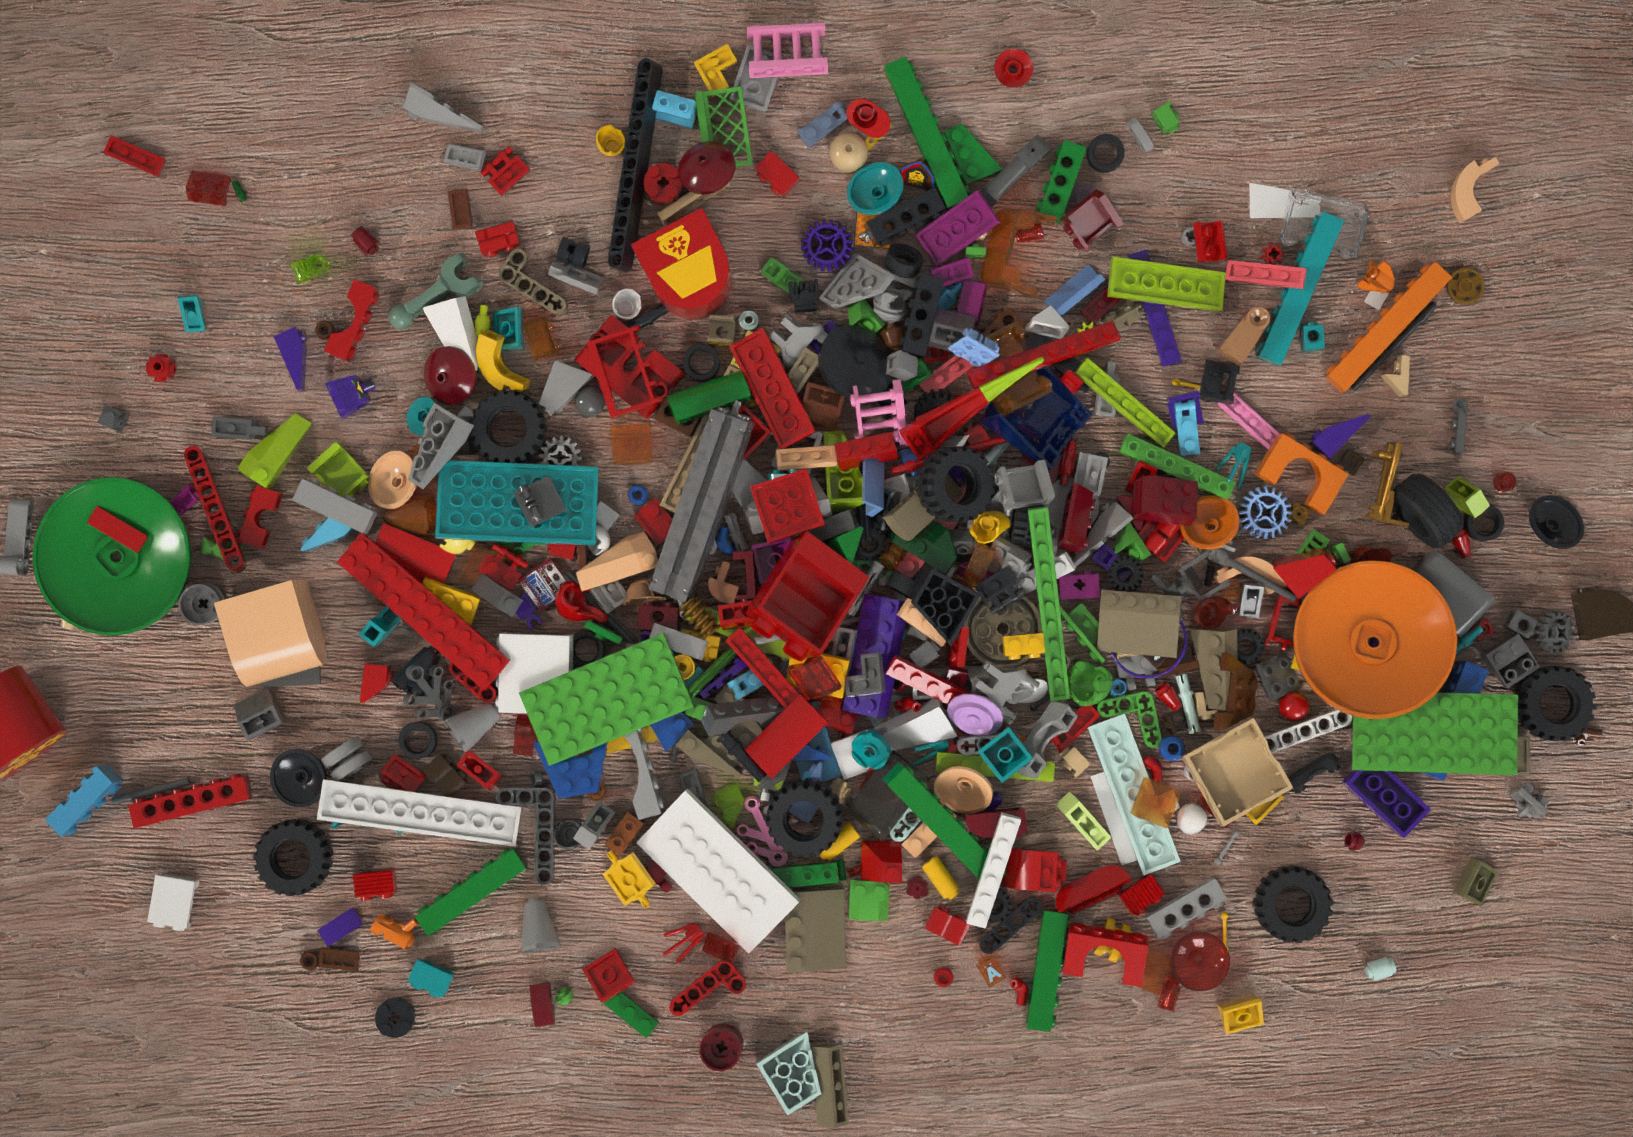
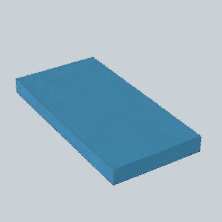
M817 701L811 702V704L817 710H819ZM825 726L810 740L809 744L814 748H817V746L828 750L827 754L830 755L828 760H823L822 782L842 776ZM795 760L802 780L810 778L812 773L808 771L814 762L819 763L820 760Z

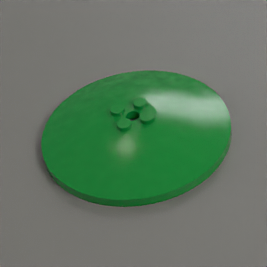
M124 478L94 479L81 483L65 492L45 513L39 524L33 545L34 574L46 602L69 624L86 632L99 635L130 634L145 629L159 621L179 600L187 584L191 569L190 538L178 511L172 503L155 489L143 483ZM96 506L149 536L139 553L134 552L87 523ZM116 551H119L122 555L119 562H115L112 557Z

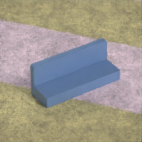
M1087 265L1050 295L1044 303L1047 307L1052 306L1062 317L1105 281V278L1101 273L1098 275L1090 265Z
M876 458L863 460L862 501L866 504V515L871 517L884 509V462L879 463Z

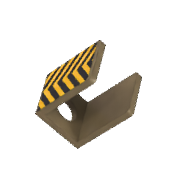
M709 315L708 344L719 346L734 344L735 317ZM724 327L727 329L728 334L725 338H719L716 335L718 328Z

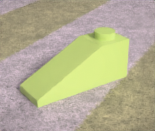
M1070 791L1055 804L1097 851L1112 838Z

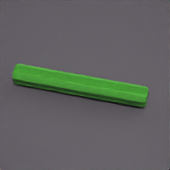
M731 647L688 688L691 697H695L737 655Z

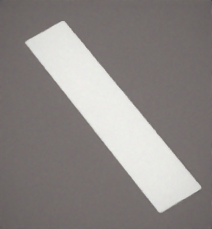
M1102 772L1091 776L1121 865L1137 861L1105 773Z

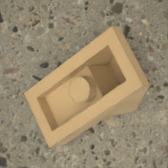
M1402 355L1395 360L1394 372H1397V375L1384 374L1381 376L1399 397L1408 395L1410 356Z

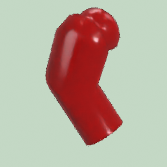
M905 697L901 701L897 700L894 708L900 712L909 710L918 712L921 709V704L912 697Z
M1014 977L1010 980V986L1017 992L1016 1004L1025 1006L1029 990L1028 986L1021 978Z

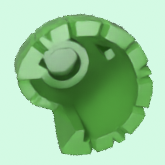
M1080 661L1073 665L1071 671H1069V693L1078 705L1090 706L1097 704L1109 694L1112 688V674L1105 667H1097L1089 662Z

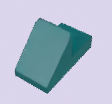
M198 295L178 296L177 300L186 333L205 331L206 323L202 311L204 301Z

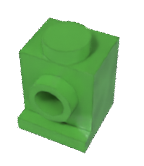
M1171 101L1154 110L1151 114L1163 135L1167 132L1172 134L1180 129L1178 125L1179 116L1174 109L1171 110L1170 108L1172 105Z

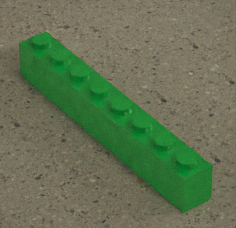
M905 56L885 65L884 72L925 164L933 173L935 186L946 211H949L971 195L968 186L963 185L961 181L963 175L960 168L955 167L953 163L955 157L952 150H947L945 145L947 140L943 131L939 132L937 127L939 122L935 113L931 114L930 101L921 92L923 86L920 79H916L913 74L915 72L914 65Z
M898 763L882 780L961 862L980 879L989 849L984 844L980 846L977 843L979 839L971 831L967 833L964 830L966 825L959 818L955 820L951 816L953 812L946 805L942 807L938 803L941 799L933 791L929 793L926 790L928 786L920 778L916 780L913 777L915 772L908 765L903 767Z

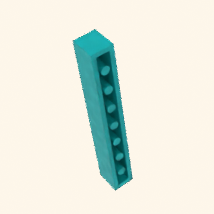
M1324 211L1319 216L1315 215L1311 226H1313L1311 234L1307 233L1303 244H1306L1303 252L1299 251L1295 262H1298L1296 267L1307 269L1304 289L1283 288L1280 294V298H1282L1281 303L1276 305L1272 312V316H1274L1273 321L1265 328L1264 334H1266V337L1257 346L1256 352H1259L1257 358L1276 366L1282 365L1344 220Z

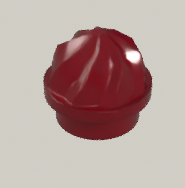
M1348 832L1345 836L1344 844L1349 850L1356 851L1363 848L1365 839L1359 832Z

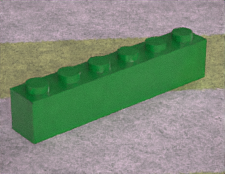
M509 847L499 853L500 858L495 862L493 859L482 865L484 867L479 873L476 870L466 876L468 879L466 882L461 884L459 881L450 887L452 890L450 893L445 895L443 892L434 898L435 903L429 907L426 904L417 910L419 914L415 918L427 936L433 934L525 870L528 866L516 848L512 850Z
M1043 909L1025 1025L1027 1029L1051 1032V1027H1055L1056 1016L1053 1013L1054 1008H1057L1059 1003V996H1056L1057 988H1061L1062 976H1059L1060 968H1064L1065 962L1062 952L1063 949L1067 948L1068 937H1065L1066 929L1070 928L1071 921L1066 912L1059 913V911Z

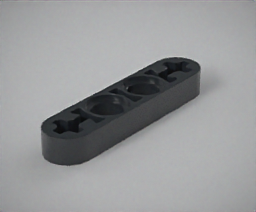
M1034 896L1026 898L1008 914L1005 920L1003 919L987 932L979 942L982 952L992 954L1035 917L1042 908L1040 900ZM1029 901H1037V909H1030L1027 912L1030 914L1029 917L1020 910L1022 907L1026 910L1029 907ZM1016 913L1023 915V921L1020 924H1015L1012 921V917ZM1001 926L1008 928L1009 932L1005 937H1000L997 933L998 928ZM994 933L996 938L999 939L1000 942L997 943L995 940L991 944L992 949H984V941H991L993 939L991 934Z

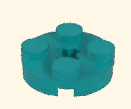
M873 729L859 733L851 745L853 749L851 753L854 760L864 768L874 767L873 769H879L883 767L892 752V748L886 739ZM868 747H871L874 752L869 753Z

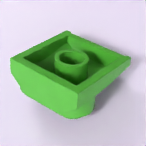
M850 879L849 919L887 921L890 883Z

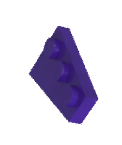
M740 657L733 661V667L729 670L725 667L717 674L719 678L713 682L711 680L700 691L704 699L747 666Z

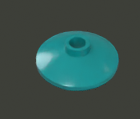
M421 397L416 399L408 410L407 424L410 431L415 435L423 436L425 427H423L424 420L433 404L436 403L431 398Z

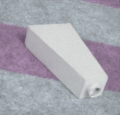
M466 296L424 307V312L443 345L457 347L464 351L472 360L475 370L478 371L476 358L478 339Z

